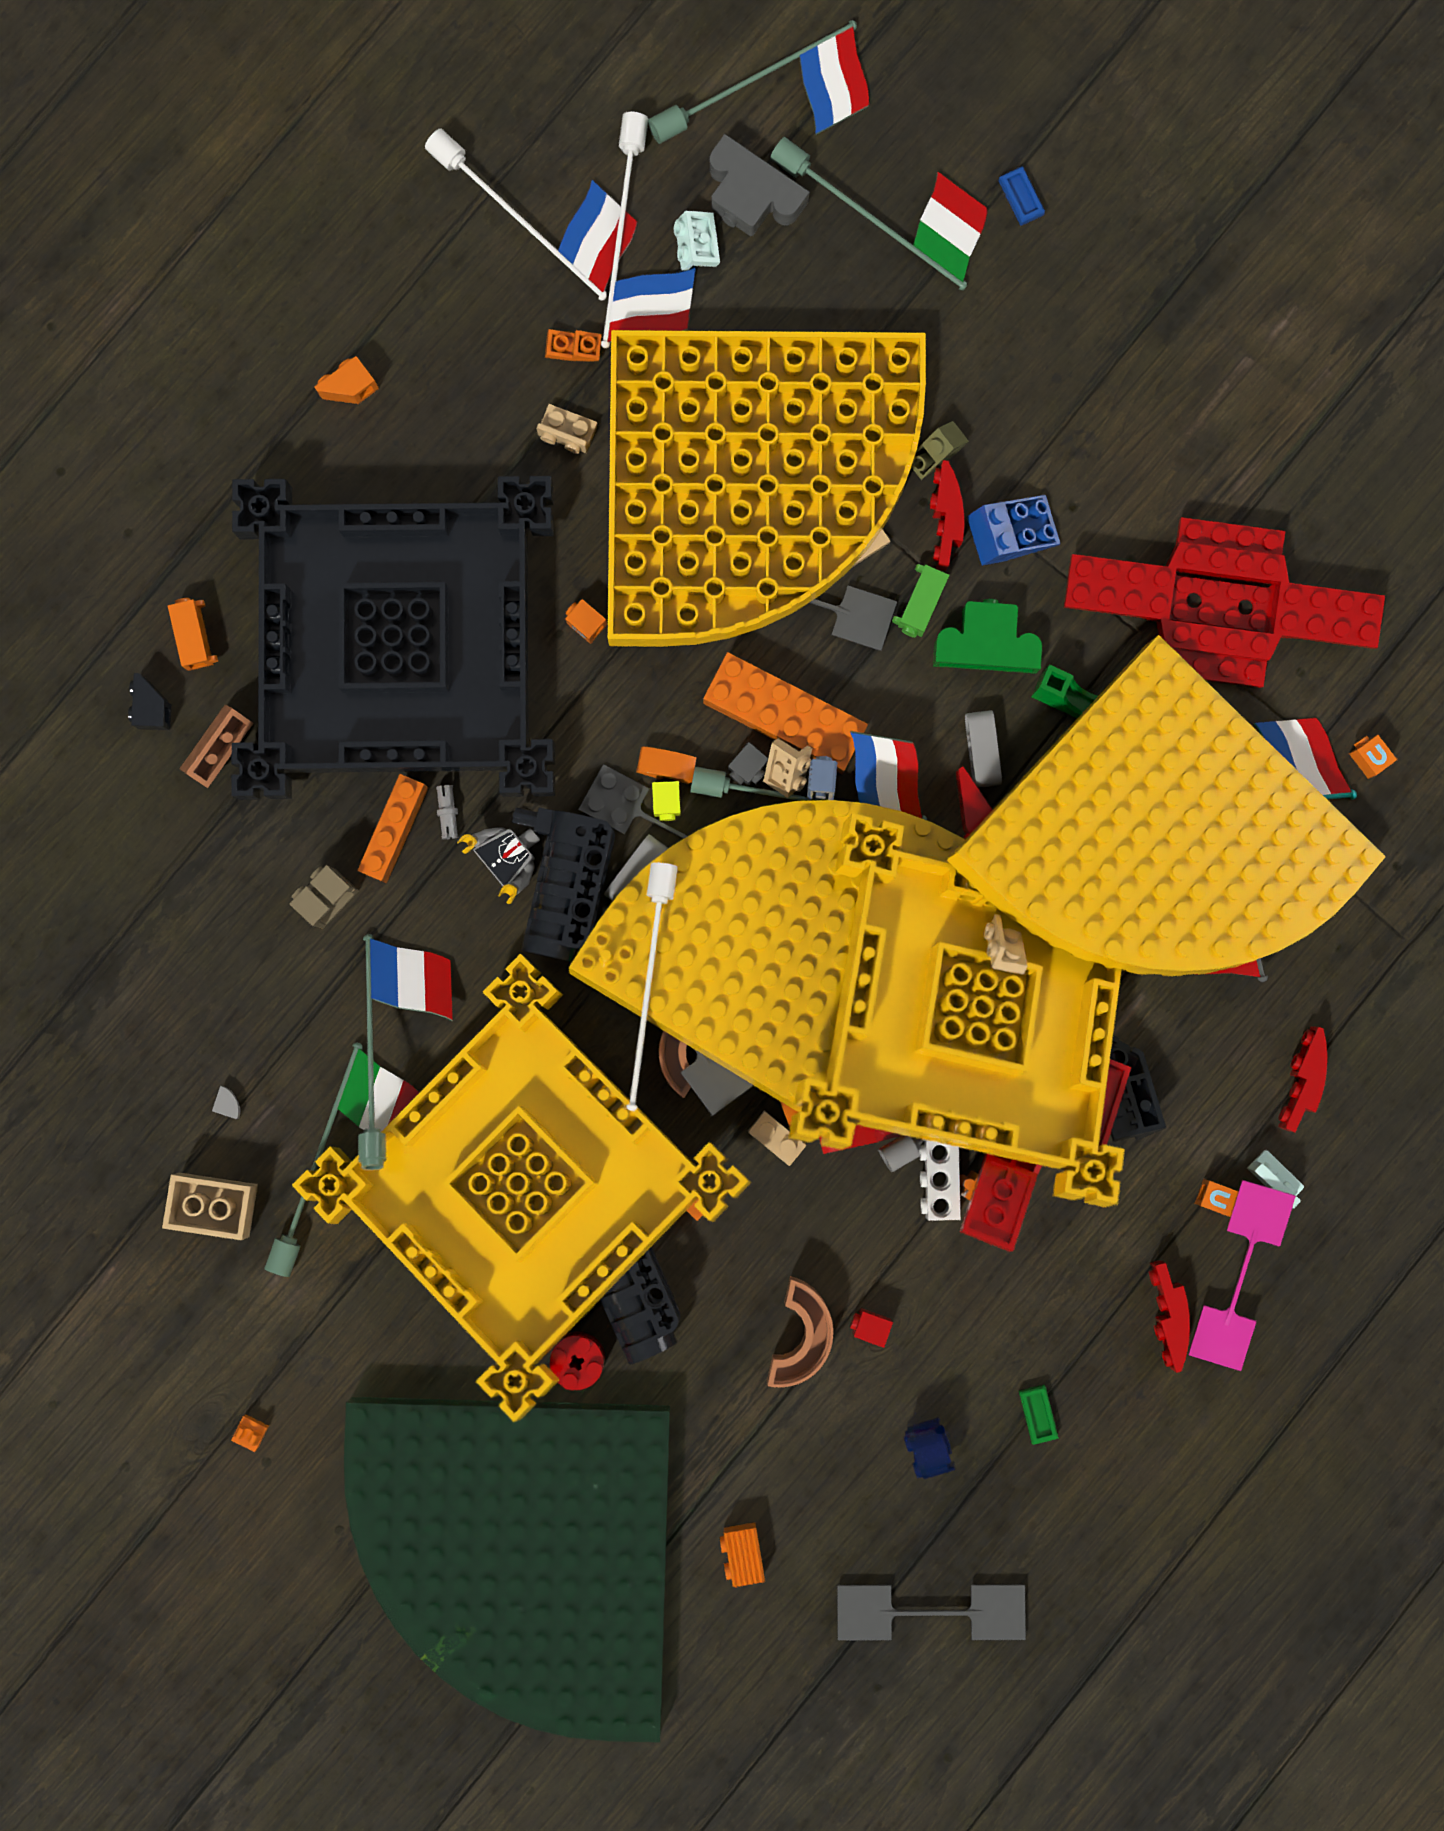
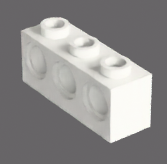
M925 1140L924 1145H921L922 1149L919 1150L920 1161H924L925 1171H920V1186L925 1187V1198H921V1214H926L927 1220H960L959 1147ZM942 1145L945 1148V1156L942 1159L936 1160L932 1156V1150L935 1146ZM937 1172H944L946 1175V1181L941 1186H935L933 1183V1176ZM937 1199H945L947 1203L946 1209L941 1213H937L933 1209V1204Z

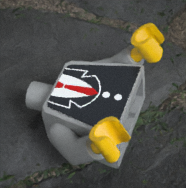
M503 827L484 829L472 835L465 834L457 841V843L466 842L468 847L462 852L466 854L473 849L503 887L498 896L500 897L503 893L509 894L510 898L506 902L507 904H511L515 896L530 884L535 869L533 862L535 858L528 849L540 840L531 828L519 837L511 829L506 830Z

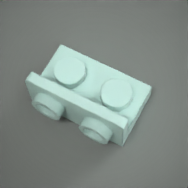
M685 211L674 224V234L678 242L677 257L681 264V270L687 271L692 266L716 267L720 263L714 214Z
M1264 1150L1247 1167L1266 1187L1296 1195L1293 1209L1301 1202L1297 1195L1304 1188V1185L1269 1151Z

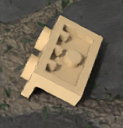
M549 404L541 424L538 423L536 429L538 435L541 436V440L549 444L557 442L565 445V449L570 452L579 454L581 451L587 454L598 424L596 421Z
M776 739L771 745L763 782L787 798L796 791H801L807 782L805 777L810 761H812L810 759L812 748L807 745L801 751H797L781 739Z
M995 914L992 922L986 925L984 938L988 940L987 956L991 958L992 968L1024 974L1027 968V961L1021 932L1010 928L1003 929L1001 916Z

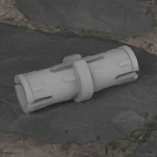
M453 785L437 786L439 803L437 816H440L441 837L442 839L459 838L456 825L458 810L454 806Z

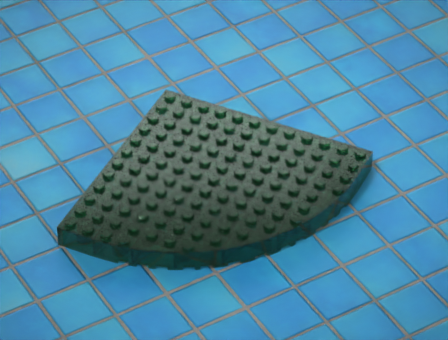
M351 1397L346 1402L344 1440L345 1498L350 1529L361 1566L376 1599L393 1627L414 1653L442 1680L473 1702L503 1718L535 1730L579 1739L660 1742L670 1406L535 1402L536 1405L521 1420L513 1422L499 1407L503 1401Z

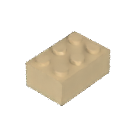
M185 1173L172 1174L162 1228L244 1240L250 1236L258 1184Z

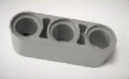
M993 711L966 713L965 726L972 780L977 788L1001 785L1002 775Z
M648 834L607 888L604 896L613 902L631 880L644 867L666 851L668 847Z

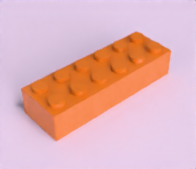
M728 652L703 698V704L773 740L779 738L797 751H801L807 745L812 748L810 759L812 760L816 759L817 756L831 757L832 761H837V772L841 775L844 773L855 751L850 731L864 733L868 726L867 723Z

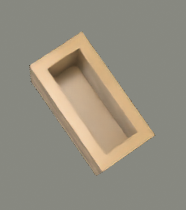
M765 1110L748 1130V1133L789 1166L806 1147V1144L802 1141L788 1138L789 1130Z

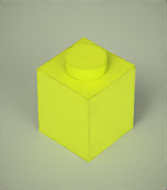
M679 781L652 783L654 817H659L660 821H673L675 816H681Z

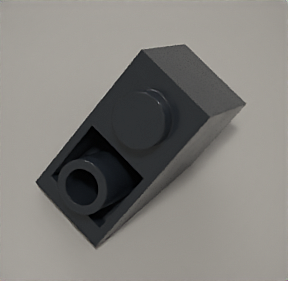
M134 673V679L131 680L129 686L130 695L133 696L132 706L128 710V718L132 722L131 725L137 729L170 730V702L146 677L139 673Z

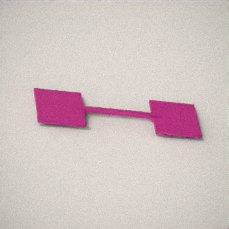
M1242 1180L1227 1231L1243 1235L1249 1240L1241 1272L1229 1308L1219 1310L1203 1305L1188 1355L1239 1371L1242 1370L1257 1321L1235 1313L1234 1308L1254 1244L1263 1241L1276 1246L1281 1245L1296 1195Z

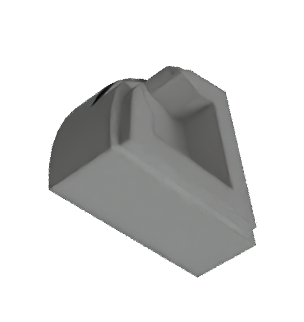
M220 1086L212 1111L239 1119L241 1109L237 1098L230 1089Z

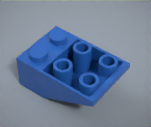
M1046 495L983 505L967 516L981 565L1004 562L1061 544Z

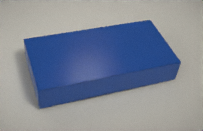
M1023 166L999 177L998 181L1020 226L1044 215L1045 210Z

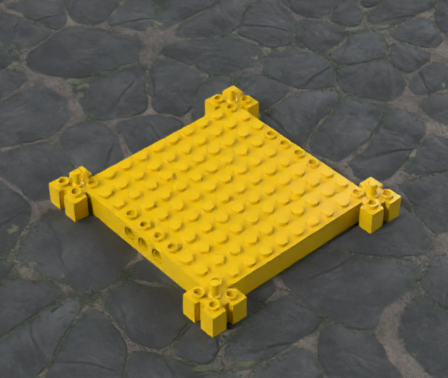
M852 813L843 823L840 842L846 845L838 852L835 873L854 878L861 872L862 874L826 1082L805 1078L798 1083L794 1105L801 1106L802 1110L792 1116L788 1138L810 1143L821 1136V1145L842 1150L851 1146L854 1124L1064 1170V1172L1056 1174L1053 1196L1070 1200L1085 1197L1084 1203L1102 1207L1118 1204L1120 1182L1113 1180V1173L1122 1171L1124 1149L1108 1145L1098 1146L1122 969L1104 967L1105 965L1074 957L1071 955L1072 953L1048 944V941L1038 935L1034 936L1025 930L1026 927L1015 920L1012 921L986 899L950 863L897 851L902 842L903 825L883 821L878 827L872 826L873 818ZM995 914L1001 916L1003 929L1010 928L1021 932L1027 961V968L1024 974L992 968L991 958L987 956L988 940L984 938L986 925L992 922Z
M521 954L506 968L511 975L505 981L497 977L483 991L502 1010L381 1131V1133L386 1134V1161L384 1162V1168L364 1170L359 1162V1155L351 1161L340 1148L330 1146L315 1161L320 1168L317 1171L306 1170L292 1184L305 1200L319 1202L314 1209L328 1224H338L353 1210L497 1362L496 1365H491L476 1382L490 1397H495L499 1394L503 1397L504 1401L499 1407L513 1422L521 1420L536 1405L531 1398L533 1395L537 1398L544 1396L559 1381L557 1376L545 1364L538 1365L537 1367L535 1365L699 1198L700 1200L694 1206L709 1221L714 1222L728 1207L723 1201L726 1196L730 1194L732 1197L737 1198L751 1184L735 1166H732L729 1170L723 1166L728 1159L712 1143L709 1142L694 1157L699 1163L696 1166L638 1107L636 1110L630 1111L627 1108V1105H630V1099L539 1009L543 1006L549 1010L563 994L545 977L542 976L537 980L536 978L541 972Z

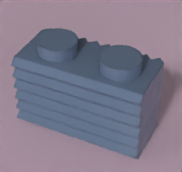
M817 756L816 759L810 761L807 801L834 799L837 761H832L831 757Z

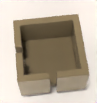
M328 865L324 868L320 866L310 876L312 879L307 887L301 886L292 895L294 900L290 903L312 926L322 929L359 891L337 869Z

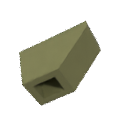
M953 421L937 428L917 448L911 468L922 480L933 472L935 468L941 466L943 460L950 459L969 441ZM923 449H926V452H924V453H922V454H920V455H917V454L920 453ZM932 466L926 473H923V470Z

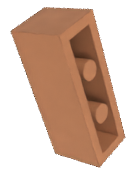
M224 705L180 767V770L208 788L232 755V743H240L253 725V722L231 707Z

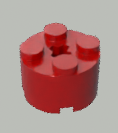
M574 1331L564 1335L555 1345L550 1356V1370L559 1379L558 1383L567 1390H582L593 1385L599 1379L605 1363V1352L600 1341L593 1335L581 1331ZM574 1355H576L577 1358L584 1359L581 1363V1366H579L577 1363H572Z

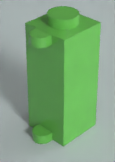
M917 564L915 570L921 573L905 612L902 618L894 616L892 619L893 623L902 628L904 634L911 637H916L917 635L922 637L949 577L948 574L926 564L925 566Z

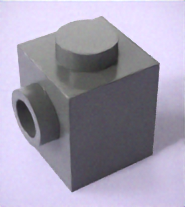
M748 742L728 766V770L731 771L729 776L739 785L744 782L749 786L752 781L756 784L765 774L763 768L767 765L768 758Z

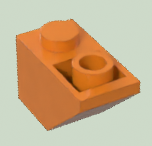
M357 356L344 360L339 365V369L331 375L326 374L321 377L318 384L314 386L322 399L359 404L379 389L375 380Z

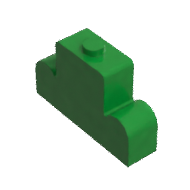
M984 599L983 602L969 601L962 610L961 633L957 629L950 627L943 629L937 636L934 644L933 666L1037 674L1041 669L1042 643L1039 637L1032 633H1025L1019 638L1016 637L1017 605L1000 604L996 599Z

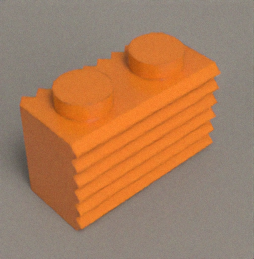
M756 1523L725 1527L724 1536H720L722 1553L727 1552L729 1563H724L726 1579H732L733 1587L765 1582Z

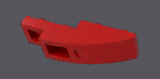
M943 460L940 468H935L933 484H938L937 492L931 495L929 509H934L933 518L943 519L938 520L936 536L941 537L939 546L935 545L933 561L937 562V570L946 571L950 562L952 546L960 547L963 542L964 508L955 473L949 462Z
M1311 1027L1310 1030L1307 1029L1301 1039L1303 1046L1300 1053L1295 1054L1290 1064V1068H1292L1290 1075L1299 1078V1081L1295 1082L1290 1089L1289 1096L1291 1099L1288 1106H1284L1279 1114V1121L1281 1122L1278 1126L1289 1132H1296L1305 1110L1316 1113L1322 1097L1327 1073V1045L1324 1029L1321 1027Z
M1158 1260L1150 1263L1152 1270L1149 1271V1277L1152 1285L1158 1288L1160 1296L1156 1297L1160 1311L1165 1312V1314L1155 1317L1157 1325H1154V1331L1158 1341L1162 1340L1165 1351L1161 1353L1166 1367L1170 1366V1369L1178 1373L1182 1371L1189 1345L1190 1320L1188 1301L1184 1286L1180 1283L1172 1284L1166 1263Z

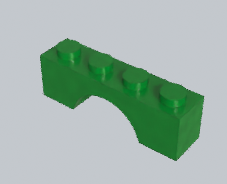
M1049 664L1040 675L1031 697L1078 718L1098 696L1081 688L1075 682L1073 675Z

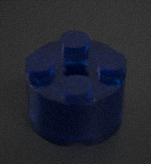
M939 1417L908 1426V1430L905 1431L904 1441L908 1452L913 1451L914 1453L913 1468L917 1478L923 1477L925 1480L956 1470L955 1461L951 1462L949 1456L952 1454V1450L943 1424L940 1425Z

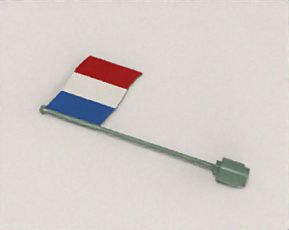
M366 934L363 940L366 941L369 1128L365 1129L364 1133L358 1135V1152L362 1169L378 1170L384 1168V1162L386 1161V1134L381 1133L380 1129L375 1128L372 1000L399 1009L433 1013L453 1021L451 961L431 952L394 947L373 940L371 934Z

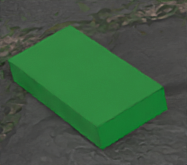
M1040 1385L1018 1391L1032 1445L1059 1439L1046 1386Z

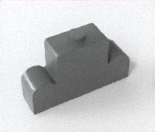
M725 134L710 155V174L721 184L712 195V210L719 214L730 227L736 226L749 236H753L770 212L773 213L775 221L781 225H790L796 221L809 202V191Z

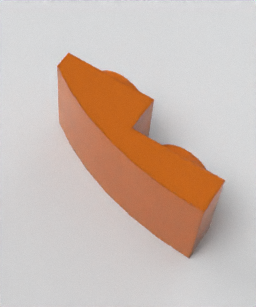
M549 329L547 332L545 358L569 361H599L601 334L576 330L575 333Z
M641 747L637 773L657 779L665 777L690 784L693 780L697 757L663 749Z

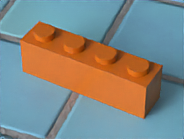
M399 774L357 871L384 883L388 882L427 793L428 787L425 784Z

